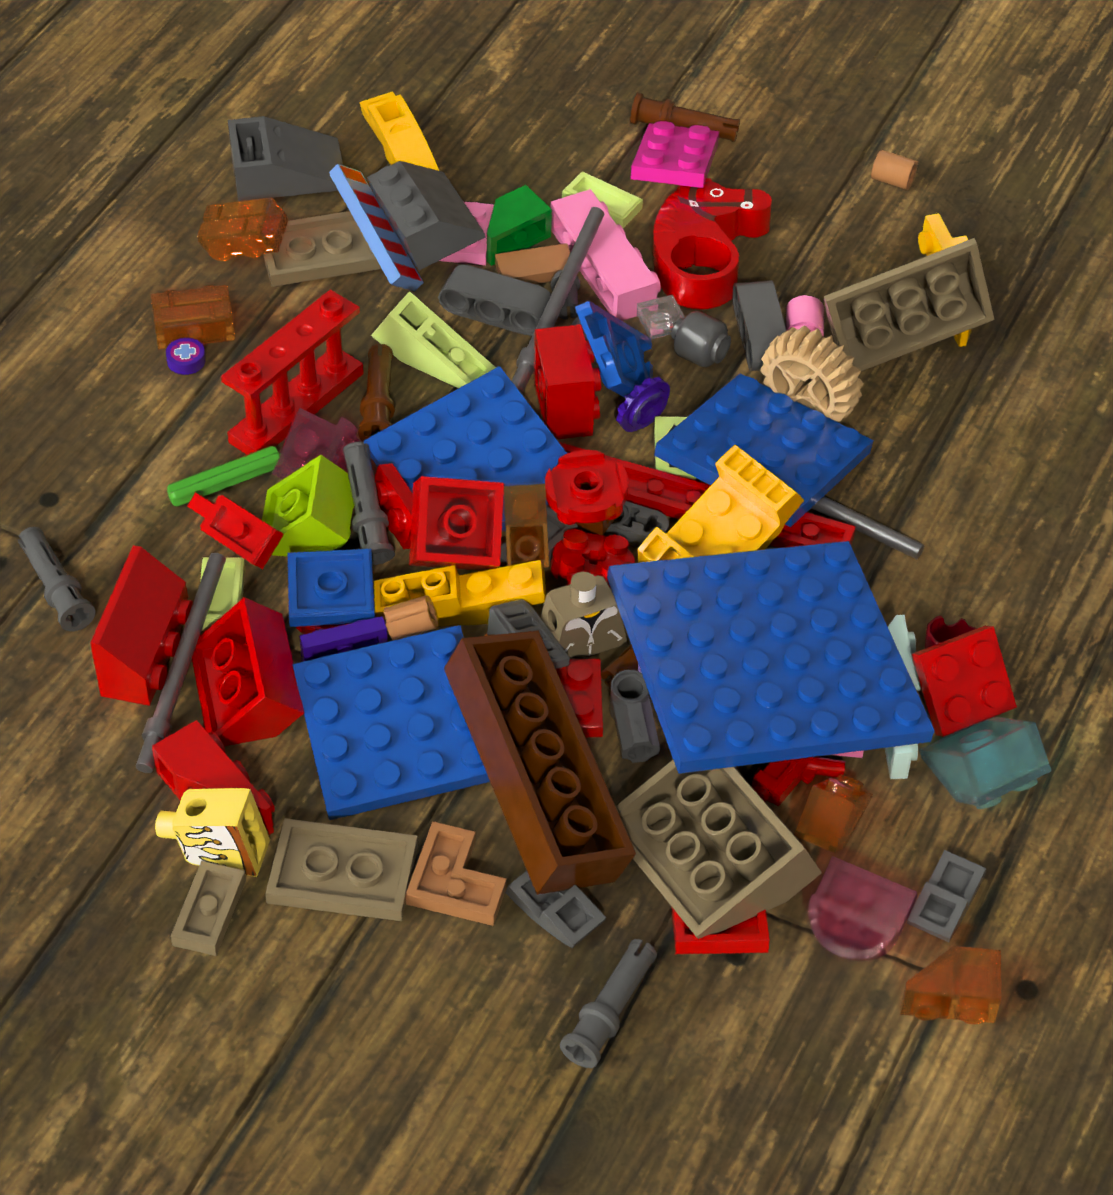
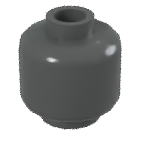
M694 311L685 318H679L671 332L676 354L687 361L705 368L714 363H720L727 355L731 345V336L728 335L726 324L700 311Z

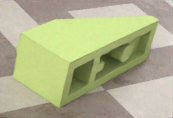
M410 291L371 335L381 345L389 346L393 351V355L401 362L458 389L496 368Z

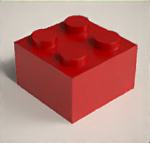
M582 324L535 329L534 387L541 419L557 440L593 436L594 419H600L598 396L595 395V392L601 391L600 371L598 367L592 368L591 363H594V353L589 341L585 340Z
M425 476L417 479L413 483L409 565L438 568L455 565L456 569L480 571L498 568L501 556L504 483Z

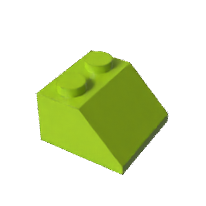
M319 455L267 490L262 520L284 534L272 556H288V553L332 551L340 549L347 543L351 535L350 524L352 511L355 506L348 473L323 455Z

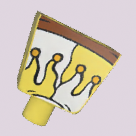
M189 789L183 793L176 812L161 810L156 819L155 829L157 836L177 839L187 862L199 866L201 861L245 870V875L258 876L270 843V838L251 789Z

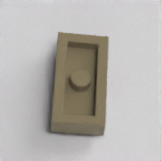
M201 861L172 931V946L217 956L246 882L245 870Z

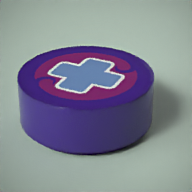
M180 338L171 342L166 348V360L169 369L181 375H189L201 370L206 362L202 343L193 338Z

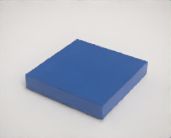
M352 549L288 553L290 627L351 624L358 620L375 618L372 550Z

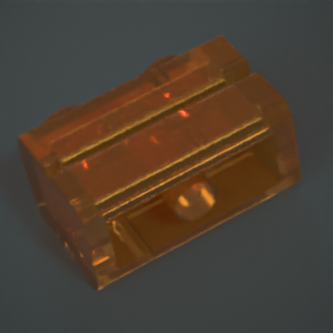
M273 198L207 205L203 216L204 223L200 225L197 239L209 255L218 261H228L230 257L240 256L258 258L261 254L279 252L283 239L281 234L285 233L288 218Z
M208 285L196 289L167 290L163 293L151 294L158 350L166 349L171 342L180 338H193L202 344L235 340L228 285Z

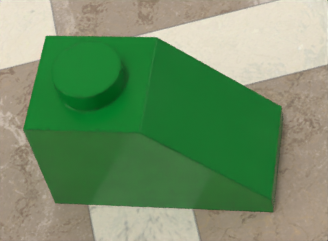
M527 185L506 193L495 200L487 231V262L491 266L495 264V254L525 250L551 237L552 209Z

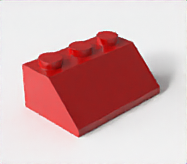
M132 546L90 644L100 696L150 706L156 690H162L167 677L166 665L169 658H174L180 641V631L187 622L193 601L188 600L186 582L140 546Z
M243 597L199 636L192 656L205 730L208 733L215 732L224 746L277 737L305 713L292 665L294 663L283 614Z

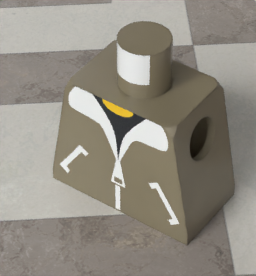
M578 572L571 578L570 585L551 590L546 595L541 620L570 659H583L627 644L623 620L613 593L604 577L594 576L589 572Z

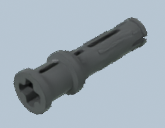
M364 442L350 443L343 448L355 505L356 515L352 521L353 531L358 533L361 549L372 550V565L383 564L394 558L395 550L388 541L386 527L389 525L388 516L379 506L369 445L367 443L364 445Z
M29 527L23 530L19 535L18 543L29 558L40 580H42L45 586L44 598L49 606L57 610L58 622L62 629L74 632L87 627L95 617V609L92 603L81 595L82 587L75 577L65 572L39 527Z
M634 939L630 942L627 951L596 1000L582 1007L579 1012L580 1021L572 1033L564 1035L560 1042V1049L573 1063L584 1068H593L598 1064L601 1058L599 1051L607 1038L614 1037L620 1027L618 1016L651 963L657 957L656 950L649 943H646L641 953H639L638 950L643 940Z

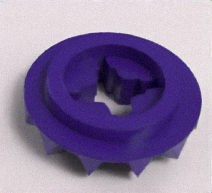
M659 376L653 379L648 377L644 379L641 385H634L633 391L625 395V401L619 405L616 421L627 432L647 427L654 422L655 416H660L665 409L670 395V386Z

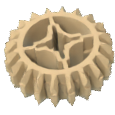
M805 325L800 329L790 328L780 336H776L761 358L764 364L760 371L766 376L763 383L770 387L774 393L785 394L794 402L796 401L812 410L819 411L825 417L836 422H840L853 411V408L862 396L860 389L864 384L858 378L861 370L852 365L854 357L847 356L843 351L844 345H836L833 342L832 335L827 338L823 337L818 328L812 332Z

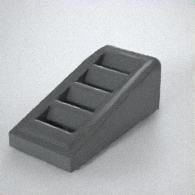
M524 599L494 605L490 608L487 635L539 630L555 669L569 665L570 657L535 610Z

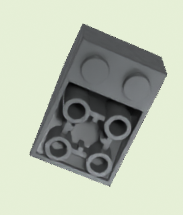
M265 116L227 120L238 201L338 191L329 173L337 164L343 165L338 138Z

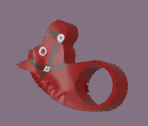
M706 178L703 188L678 185L677 190L662 204L655 220L653 232L654 272L657 274L661 289L666 296L676 304L691 309H711L729 302L733 298V285L738 283L739 253L731 240L737 236L760 237L769 232L771 196L758 189L725 188L716 182H712L711 178ZM695 265L710 267L719 272L709 275H695L682 270Z

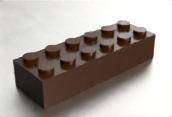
M539 630L462 638L445 665L444 671L536 894L569 890L574 885L582 888L615 882L635 857L636 852Z

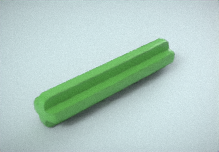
M269 446L173 482L167 486L169 500L173 506L179 507L189 503L195 492L205 497L274 471L282 466L281 456L275 446Z

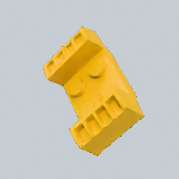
M734 445L715 463L719 474L718 479L666 534L656 527L638 548V563L765 550L781 533L785 523L804 502V499L737 445Z

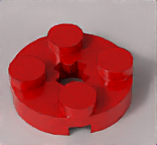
M596 450L569 452L558 459V465L552 471L549 468L546 473V500L551 509L557 513L558 520L567 525L596 523L607 519L613 520L621 516L623 505L628 498V475L620 462L616 460L615 465L613 462L606 460L605 453ZM581 483H589L590 487L594 489L582 490Z
M570 529L564 532L563 540L559 541L553 549L551 571L556 579H558V573L561 577L565 578L567 585L571 584V578L576 573L589 572L594 576L604 577L610 587L607 579L609 566L635 563V558L628 549V540L620 535L601 536L599 534L585 533L579 529Z

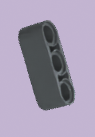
M462 264L454 268L441 289L438 299L442 307L452 314L519 334L532 336L550 299L551 293L539 285Z
M772 280L734 283L733 285L734 313L750 371H760L764 364L761 358L764 356L770 343L776 336H780L786 331L775 285Z

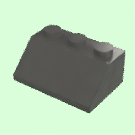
M398 161L390 166L383 167L378 172L367 177L377 201L418 270L486 238L484 231L444 172Z

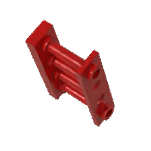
M330 289L221 376L222 383L244 396L246 417L227 432L229 444L246 455L269 446L276 447L364 374L363 363L342 351L341 328L360 313L359 306ZM326 341L327 352L315 361L314 350ZM299 362L300 373L288 382L287 371ZM272 384L273 395L261 404L260 393Z

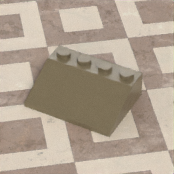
M975 238L824 296L827 318L835 344L838 346L844 345V353L847 356L854 357L852 365L861 371L995 320Z
M672 760L616 806L636 852L633 858L634 861L698 939L709 934H717L757 916V913L765 909L768 911L786 903L822 873L803 845L734 767L678 774L674 760Z

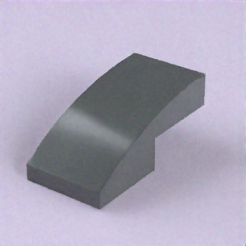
M944 850L929 882L925 883L907 919V924L950 942L985 877L986 868Z
M527 871L509 884L505 892L538 925L570 948L575 947L606 919L604 914L576 885L569 890L537 895Z

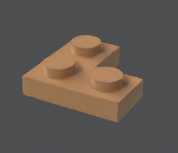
M432 821L405 894L406 905L494 926L507 889V879L466 869L476 843L475 831Z

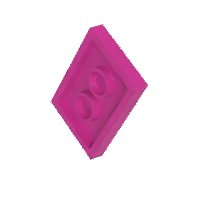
M659 121L654 124L649 123L631 166V179L703 188L718 146L719 131H712L710 128L702 125L686 128L677 127L667 121Z

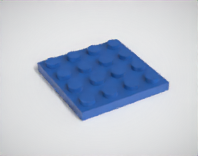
M500 366L363 441L364 445L366 443L369 445L370 457L377 467L380 464L393 463L412 493L413 483L421 476L504 483L502 531L548 505L545 496L546 473L549 468L552 471L558 465V459L567 454Z
M740 373L656 443L654 456L712 485L719 477L715 463L730 448L737 445L804 499V502L785 523V525L791 527L870 454L874 440L860 434L853 428L846 427L825 417L819 411L812 410L796 401L794 402L785 394L774 393L772 389L762 385L754 378Z
M461 625L292 664L305 712V721L329 820L490 782L444 671L445 665L460 640L464 638Z

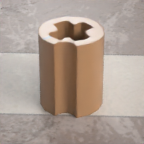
M880 150L873 164L871 178L909 190L916 175L918 161Z
M428 595L384 608L386 627L393 641L438 629L437 613Z

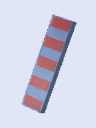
M337 164L329 172L388 281L391 285L416 291L424 282L362 172Z

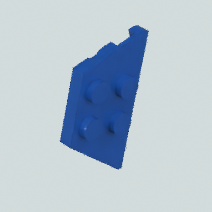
M590 301L575 306L579 320L599 365L600 377L606 388L625 398V395L633 391L634 385H641L644 379L648 377L652 379L653 365L650 361L644 362V352L652 349L651 338Z

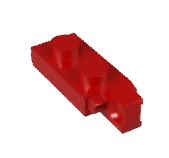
M195 492L187 507L205 518L200 525L201 531L262 570L284 535L222 494L217 497L215 502H212Z

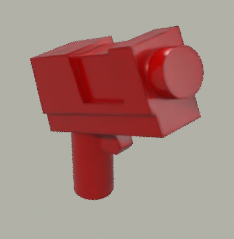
M816 756L770 762L763 771L759 770L753 777L752 789L764 802L768 801L780 806L801 780L809 784L816 775L843 779L846 761Z

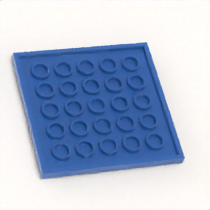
M849 541L609 566L607 579L678 774L931 742L935 730Z

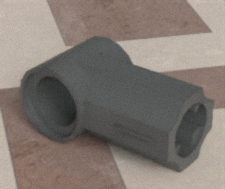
M636 670L621 671L614 676L611 682L609 712L615 721L622 759H628L632 763L646 762L649 758L658 755L660 751L649 692L641 672Z

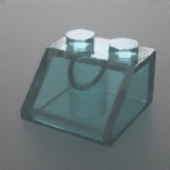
M992 717L919 749L921 758L953 798L959 803L975 805L977 809H985L997 805L1002 801L1001 796L1010 791H1023L1035 786L1038 783L1037 778L1052 771L1036 723Z

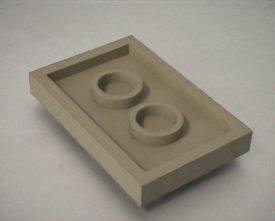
M350 211L257 226L258 238L271 287L382 269Z
M284 818L265 893L266 903L402 921L406 905L405 894L412 877L418 849V836Z

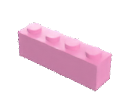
M591 189L551 201V231L560 244L568 243L570 252L591 208L598 207L604 211L603 220L579 271L607 311L623 321L657 310V294L661 290L659 278L643 262L639 249L633 248L627 240L620 224L616 225L609 215L606 204L603 201L600 202Z

